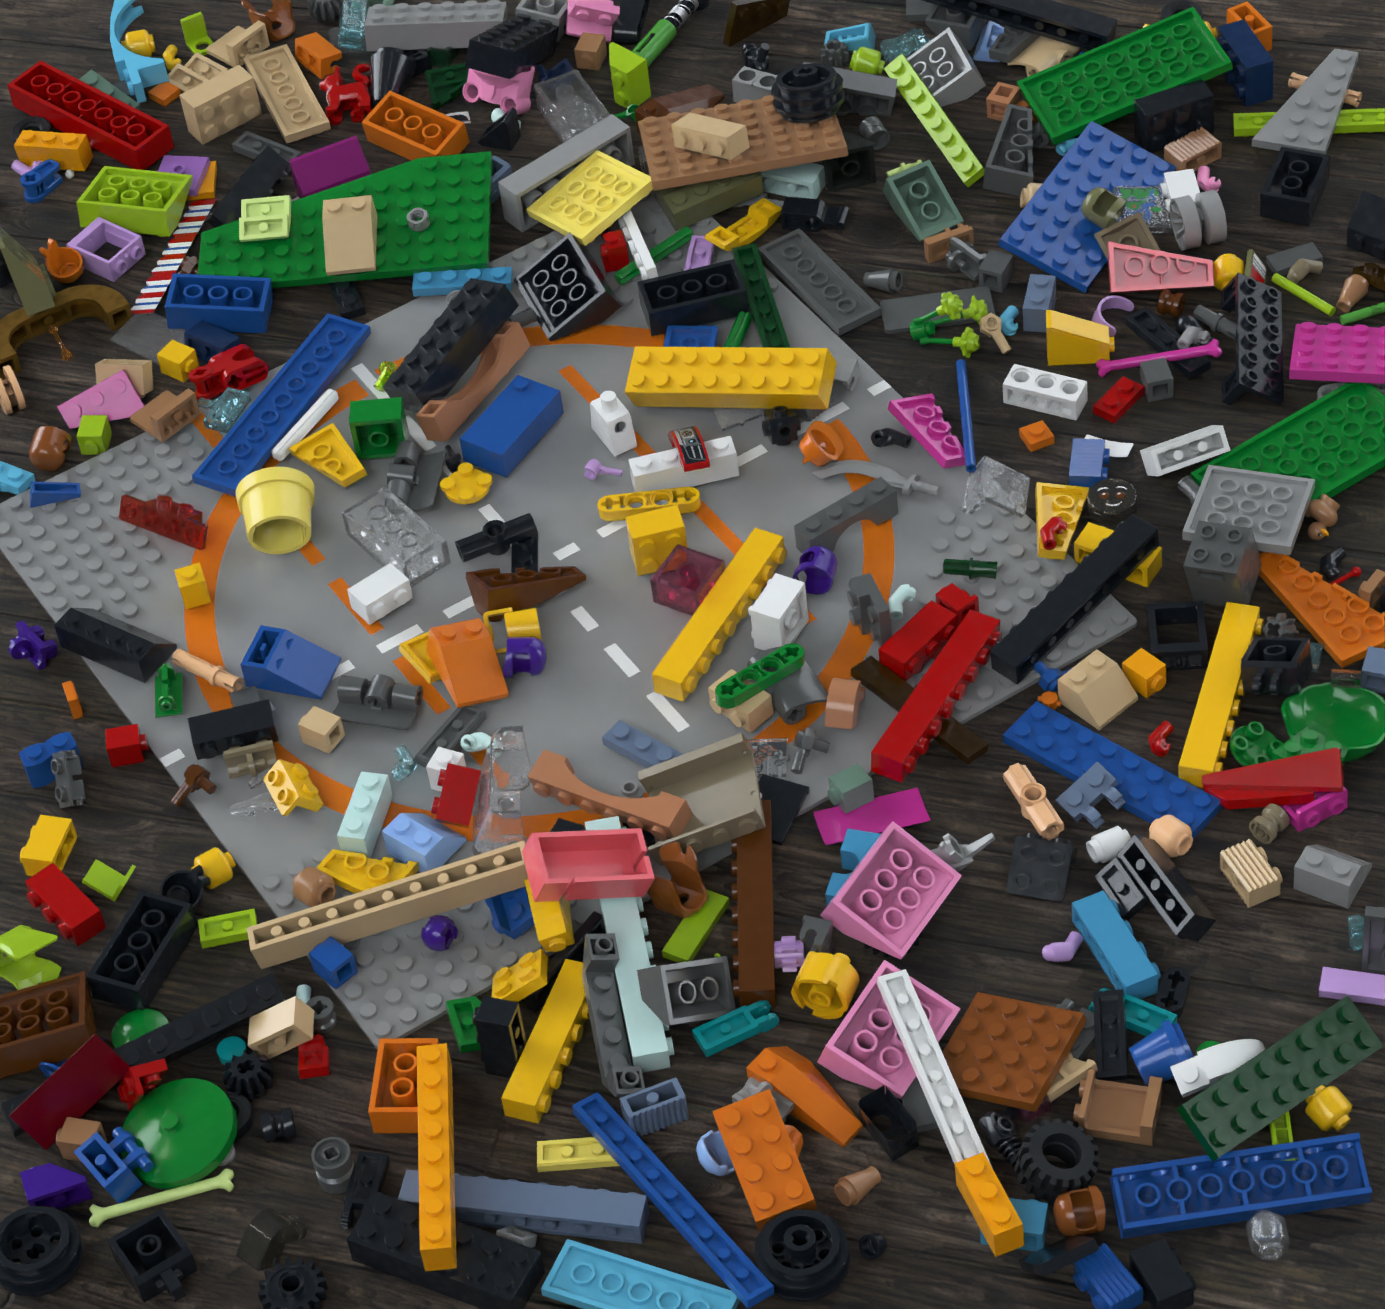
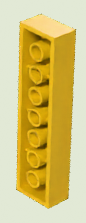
M635 346L625 394L635 407L772 409L776 406H786L787 409H828L837 362L828 348Z

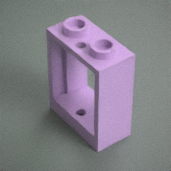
M101 217L94 220L66 244L68 248H72L80 253L84 269L112 282H115L146 255L140 235ZM106 242L122 248L109 261L93 254Z

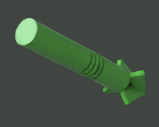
M1385 302L1341 315L1340 322L1342 325H1346L1385 313Z

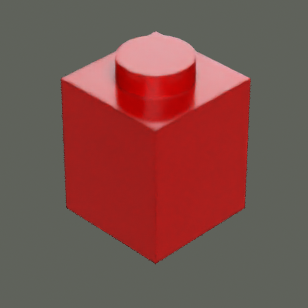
M138 724L105 729L106 750L112 768L145 762L144 751L148 750V741L146 734H141Z

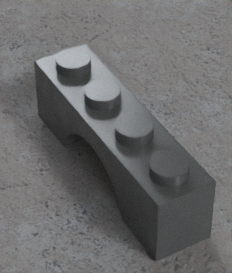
M882 477L859 488L794 525L796 548L801 553L812 546H823L834 551L841 534L855 522L866 519L871 520L878 526L897 515V491Z

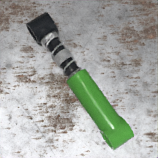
M680 0L668 13V16L659 20L632 52L647 60V67H649L677 35L676 28H680L685 23L688 17L691 16V12L707 8L710 4L709 0Z

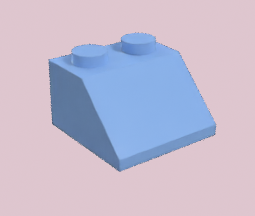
M400 813L382 830L387 853L405 864L408 861L418 862L419 872L421 873L441 867L467 841L463 835L435 821V819L424 813Z

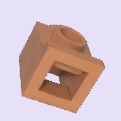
M998 82L986 99L987 118L1002 121L1008 104L1016 105L1021 101L1020 88Z

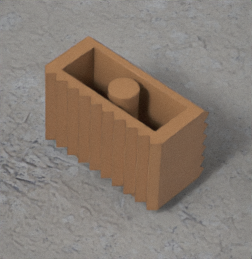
M1203 127L1200 130L1197 129L1196 132H1190L1184 138L1181 137L1180 140L1177 139L1176 142H1170L1164 147V160L1176 167L1175 171L1193 169L1195 172L1200 166H1206L1222 157V142Z

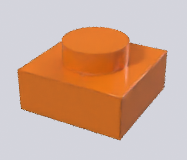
M1043 420L1019 428V436L1030 452L1055 444L1054 435Z

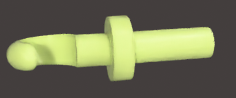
M922 160L906 165L904 162L900 163V167L887 171L886 174L888 177H891L922 163Z

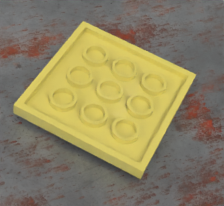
M596 150L530 205L526 211L529 217L565 236L570 232L580 244L586 246L653 190L651 177Z

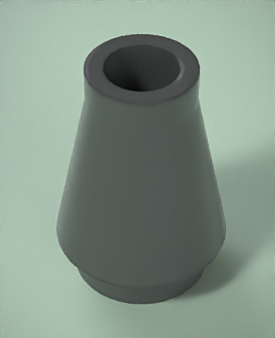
M891 268L866 272L863 281L865 287L894 293L901 290L903 277L901 271Z

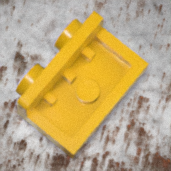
M279 759L264 776L263 781L281 815L288 816L296 805L318 812L324 804L318 795V789L312 784L308 776L307 769L299 763L293 764Z

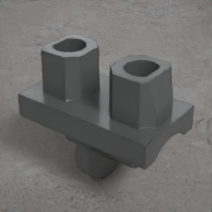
M957 237L950 238V249L945 257L947 267L953 272L960 270L973 281L979 280L978 268L987 254L976 252L974 245L969 241L963 242Z

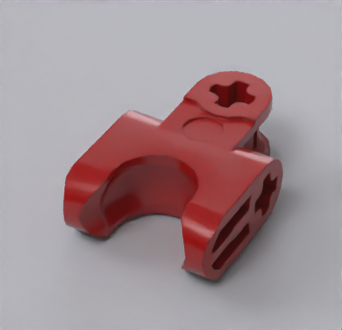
M240 344L214 355L207 365L191 370L188 377L191 382L195 383L196 399L207 400L218 396L219 393L226 390L238 392L265 380L268 376V365L259 357H255L253 350L249 346Z

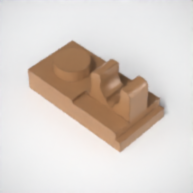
M959 223L957 224V229L950 230L947 227L945 232L925 238L924 252L927 262L932 263L944 259L949 252V241L952 237H957L963 242L969 241L974 245L973 228Z

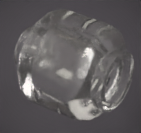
M1264 1210L1256 1213L1247 1222L1245 1227L1250 1251L1263 1260H1275L1280 1258L1289 1248L1290 1238L1287 1224L1281 1215Z

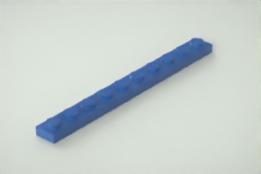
M598 1092L572 1105L573 1114L748 1309L774 1294L773 1284Z

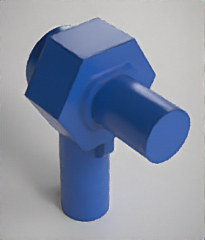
M1042 661L1037 662L1033 667L1041 676L1039 685L1045 692L1055 691L1056 693L1058 692V679L1072 669L1069 668L1065 671H1060L1058 668L1049 669Z

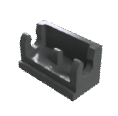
M804 915L802 919L803 926L799 935L800 941L802 943L805 941L806 956L810 951L834 955L836 951L832 921Z

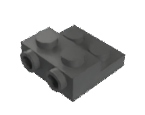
M871 573L851 578L849 581L851 590L847 591L848 600L852 607V610H849L853 626L858 625L862 635L870 633L872 640L878 641L881 647L892 637L889 608Z

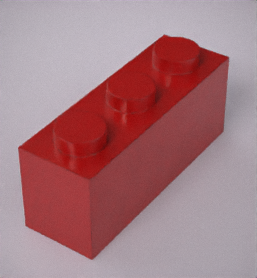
M931 600L878 649L879 662L905 682L908 681L913 675L918 674L931 658H935L946 645L958 627L957 614Z
M54 863L25 881L29 892L26 894V897L34 908L39 907L48 923H55L62 937L65 940L71 939L77 947L106 928L100 909Z

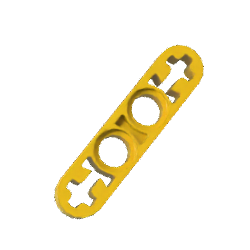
M679 487L607 495L599 499L597 507L602 520L617 521L626 520V516L678 505L680 514L694 512L701 506L699 490L696 488ZM659 500L669 501L665 505L656 504ZM633 503L643 504L638 508L630 507V505Z

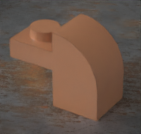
M832 679L826 702V727L853 729L858 725L859 703L865 698L866 688L861 687L860 680Z

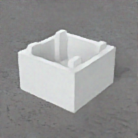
M775 573L772 579L768 580L763 592L753 606H750L748 609L752 624L751 637L754 640L755 648L767 650L791 644L796 640L809 621L805 582Z

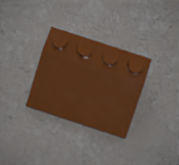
M86 971L0 995V1080L21 1072H29L38 1068L41 1062L57 1064L69 1059L94 1034L97 1035Z

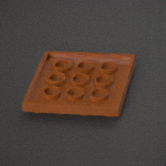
M977 992L942 1053L961 1096L1036 1112L1087 1020L1082 1012Z

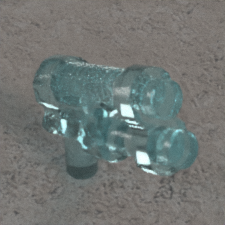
M913 28L904 35L882 40L879 46L886 61L889 60L890 64L900 54L907 57L910 55V52L920 49L930 41V38L924 36L922 29L917 30Z

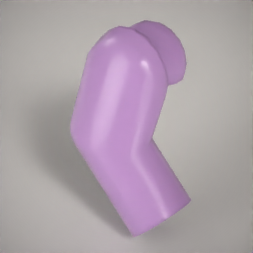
M15 160L11 168L22 176L43 163V161H34L33 166H27L20 160Z
M1072 931L1065 942L1045 945L1042 949L1043 958L1046 961L1052 962L1070 961L1081 945L1083 936L1078 932Z

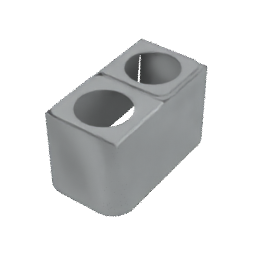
M744 66L732 79V101L736 103L744 99L752 101L771 95V88L776 82L777 75Z

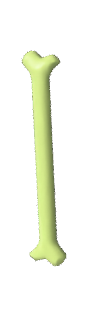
M226 1168L213 1178L108 1207H99L96 1204H92L89 1208L92 1213L89 1224L92 1227L98 1228L107 1219L218 1188L231 1192L234 1188L231 1182L234 1172Z

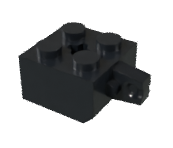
M162 1209L157 1210L107 1240L116 1264L143 1303L164 1290L169 1293L175 1302L186 1296L180 1281L198 1270L190 1249Z

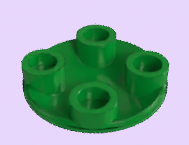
M1251 721L1248 725L1237 728L1232 733L1229 741L1230 750L1234 758L1243 767L1271 761L1272 752L1284 744L1264 729L1261 723Z
M153 1009L131 1011L122 1016L114 1025L111 1034L112 1043L115 1048L120 1047L167 1024L168 1020L162 1013Z

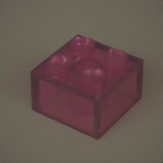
M677 544L650 579L653 602L693 616L724 572V560Z

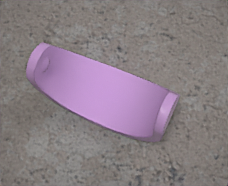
M1107 296L1099 302L1092 317V322L1108 326L1109 336H1114L1116 329L1105 321L1101 312L1111 308L1132 311L1135 307L1134 303L1122 296Z

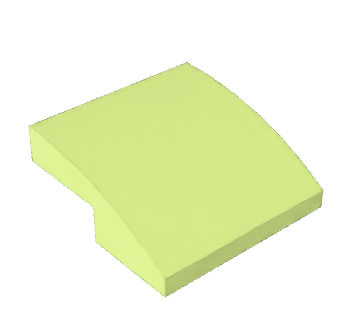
M289 195L241 200V218H239L240 242L289 238L291 223V198Z

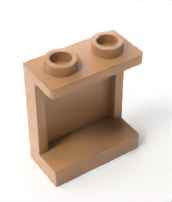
M1089 1068L1087 1079H1081L1079 1097H1082L1081 1104H1075L1073 1121L1078 1122V1127L1081 1126L1085 1129L1084 1134L1086 1136L1090 1134L1096 1138L1152 1146L1163 1097L1162 1078L1150 1076L1147 1087L1099 1080L1095 1078V1069Z

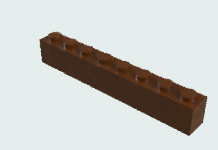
M761 800L766 827L731 840L732 853H737V859H731L732 877L737 876V882L732 883V900H737L738 906H732L733 924H738V930H732L733 948H738V954H733V972H739V979H733L734 997L739 996L740 1007L744 1005L749 1006L762 1000L768 1001L771 1007H776L771 800Z

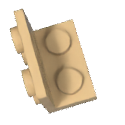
M258 20L247 29L236 26L208 46L206 51L211 56L232 67L244 65V57L260 53L270 46L266 25Z

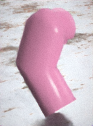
M1200 166L1197 172L1199 188L1204 191L1216 190L1218 192L1221 187L1220 179L1215 181V177L1209 179V167Z

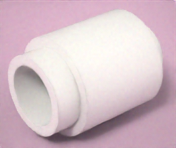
M1115 826L1092 836L1091 840L1086 842L1088 854L1094 863L1100 861L1102 863L1108 862L1118 857V853L1129 842L1131 837L1126 829L1122 830L1119 826Z

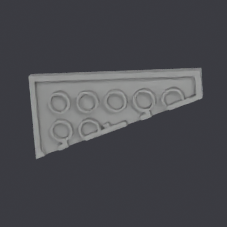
M1334 49L1254 136L1252 147L1280 151L1281 147L1326 154L1358 62L1359 52Z

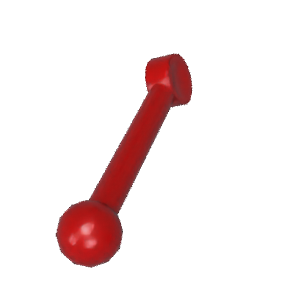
M1353 567L1351 572L1329 584H1340L1353 576L1359 577L1362 570L1360 567Z

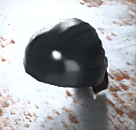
M200 865L191 871L178 870L170 873L163 879L159 887V895L190 903L194 910L202 900L204 887L210 885L211 881L209 877H205L203 868Z

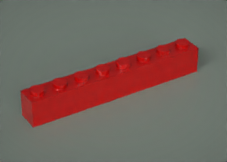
M971 609L871 751V772L902 783L907 774H911L914 771L920 755H925L930 740L933 736L937 737L940 733L945 718L949 719L951 717L956 702L964 698L969 683L975 682L980 667L987 664L993 645L1002 640L999 619Z

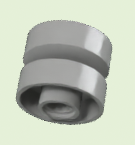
M1216 190L1197 193L1195 203L1189 195L1171 199L1170 218L1172 229L1178 246L1182 251L1200 247L1202 238L1207 245L1226 240V215Z

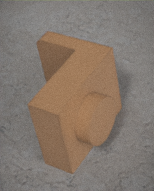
M1376 569L1368 581L1362 582L1358 590V596L1369 602V607L1372 609L1381 599L1382 585L1385 586V572Z

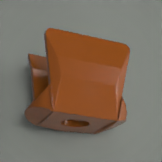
M241 0L242 5L248 11L252 25L258 20L265 23L269 40L279 41L295 32L296 25L290 0H271L273 6L263 14L256 11L248 0ZM281 24V27L273 30L272 25Z
M672 842L659 848L661 861L672 876L671 880L669 881L654 875L655 879L647 893L657 909L682 918H688L706 903L709 896L697 868V857L693 848L687 846L686 854H684L680 843ZM689 897L686 903L681 904L680 898Z

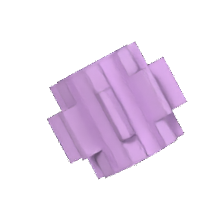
M782 936L781 941H774L775 968H783V972H797V967H801L804 961V942L796 940V936Z

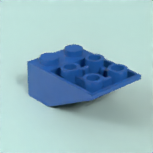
M261 625L240 665L247 687L256 685L258 689L322 700L341 662V657L286 629Z

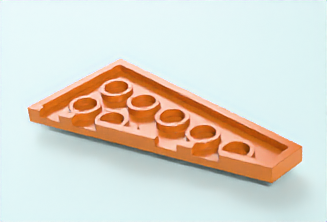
M1270 552L1259 554L1262 564L1259 576L1341 668L1364 659L1368 646L1385 649V612L1382 614L1369 607V602L1334 583L1331 585L1327 583L1319 573L1315 571L1310 573L1300 567V562L1288 555Z

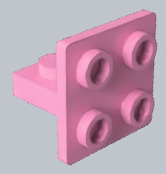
M568 0L566 34L575 37H581L582 32L605 35L606 43H610L612 25L620 15V6L613 5L611 0Z

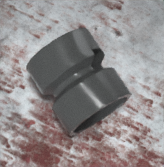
M339 1137L324 1138L313 1147L311 1153L319 1186L330 1194L344 1193L347 1191L355 1166L350 1146L344 1139Z

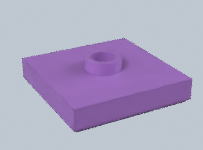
M164 155L158 172L193 175L188 196H197L211 162L209 157Z

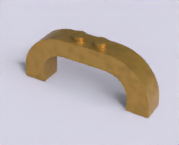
M79 285L57 292V297L53 298L55 306L28 317L24 307L8 314L0 320L1 380L6 379L3 372L4 366L10 365L14 374L22 371L16 353L17 348L22 343L81 317H96L103 320L110 330L114 331L134 322L128 301L122 294L110 287Z

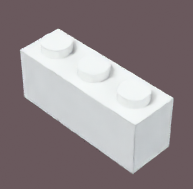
M1210 425L1142 449L1140 453L1147 476H1161L1230 451L1223 425Z

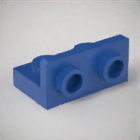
M526 886L485 899L493 918L492 925L498 933L505 934L515 940L535 925Z

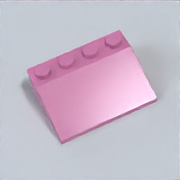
M892 821L820 916L825 920L832 921L833 926L843 934L901 960L962 875Z
M884 960L826 1044L817 1063L842 1079L874 1090L884 1085L885 1094L887 1086L895 1097L901 1099L915 1079L916 1074L877 985V978L879 976L901 970ZM909 976L937 1042H939L960 1008Z

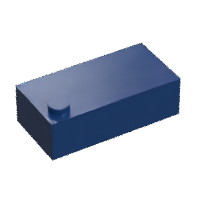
M173 273L165 303L168 329L188 330L203 320L228 332L266 333L273 304L271 278Z
M517 375L459 438L463 460L500 476L507 477L564 413L560 390Z

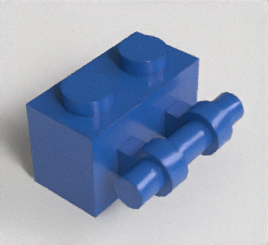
M116 1127L113 1130L112 1135L115 1139L109 1144L96 1132L74 1151L75 1155L118 1204L124 1202L143 1185L132 1171L136 1167H140L144 1172H149L154 1166L150 1160L149 1153L143 1147H139L136 1144L135 1137L122 1127ZM122 1151H126L129 1155L121 1160L118 1155Z

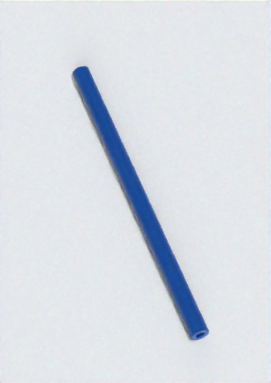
M959 359L956 361L965 466L967 472L973 473L976 471V458L966 361Z

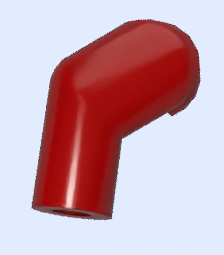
M1052 517L1040 530L1043 547L1046 550H1052L1056 547L1057 543L1054 534H1063L1062 529L1065 531L1067 529V523L1061 517Z
M1163 721L1148 737L1152 753L1159 757L1167 755L1171 747L1170 743L1167 744L1166 738L1174 731V727L1168 721Z

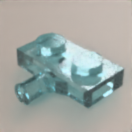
M227 387L224 393L216 400L201 397L198 401L199 408L210 410L203 420L205 428L228 433L250 403V392Z

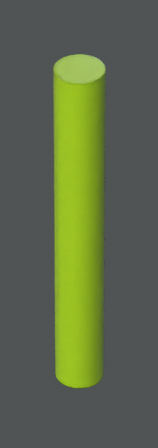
M1278 273L1272 276L1271 281L1330 317L1335 314L1336 308Z

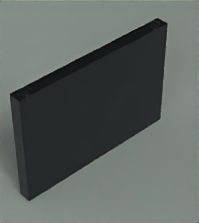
M762 774L758 783L760 793L762 794L761 800H771L772 843L782 846L810 789L808 786Z

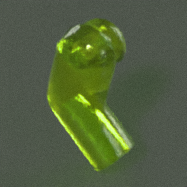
M383 361L380 364L379 371L381 373L373 385L374 388L381 392L385 391L382 387L388 381L389 376L396 371L397 366L395 363Z

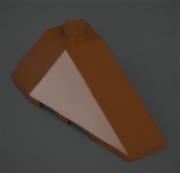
M710 84L653 98L634 110L637 132L640 134L638 121L646 117L654 116L658 118L667 116L672 112L686 113L695 108H713L724 99V94Z
M575 566L542 567L540 572L516 568V573H500V568H490L466 572V580L476 611L483 616L487 611L510 607L513 609V612L529 609L585 581L586 574ZM504 614L488 617L490 622H499L504 618Z

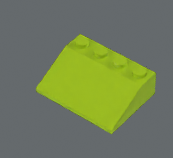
M104 166L76 202L80 227H87L98 217H101L138 235L150 234L159 237H170L179 224L193 181V175Z

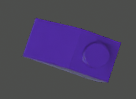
M47 1163L20 1172L29 1206H47L60 1210L93 1199L85 1176L54 1164Z

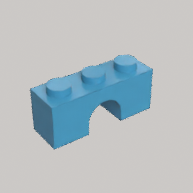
M847 829L840 849L842 869L854 871L881 834ZM832 873L825 893L826 907L851 873Z

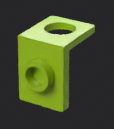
M198 12L181 19L185 42L192 53L208 54L206 49H196L200 44H207L209 46L213 44V41L207 34L203 14Z
M96 859L82 880V883L115 902L136 866L132 864L126 876Z

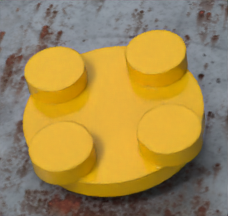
M465 462L458 466V471L440 481V488L445 492L446 497L450 501L457 504H472L480 501L488 494L493 480L490 474L474 469L471 463Z

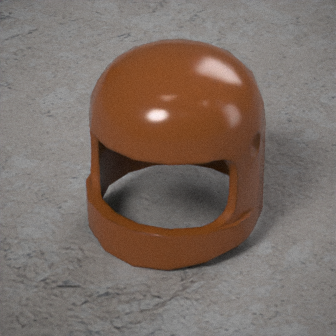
M41 426L37 428L29 448V459L33 466L46 472L59 469L65 461L64 453L71 447L72 437L66 431L57 427Z
M1092 1185L1088 1186V1188L1068 1191L1056 1198L1053 1205L1054 1220L1058 1230L1063 1235L1068 1237L1083 1236L1104 1231L1105 1204L1098 1187Z

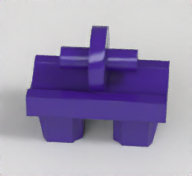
M24 621L16 622L18 635L10 640L9 654L16 660L28 659L38 670L44 669L46 667V660L56 657L57 644L52 639L44 641L45 634L39 625L28 627Z

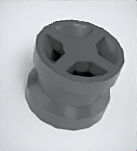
M316 996L308 1000L306 1004L314 1010L313 1032L326 1033L336 1026L337 1017L330 998Z

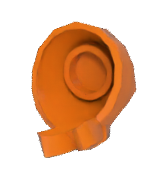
M49 238L47 241L48 250L43 247L39 248V252L46 259L49 275L57 282L64 284L76 281L84 271L82 256L72 248L58 247L57 241Z

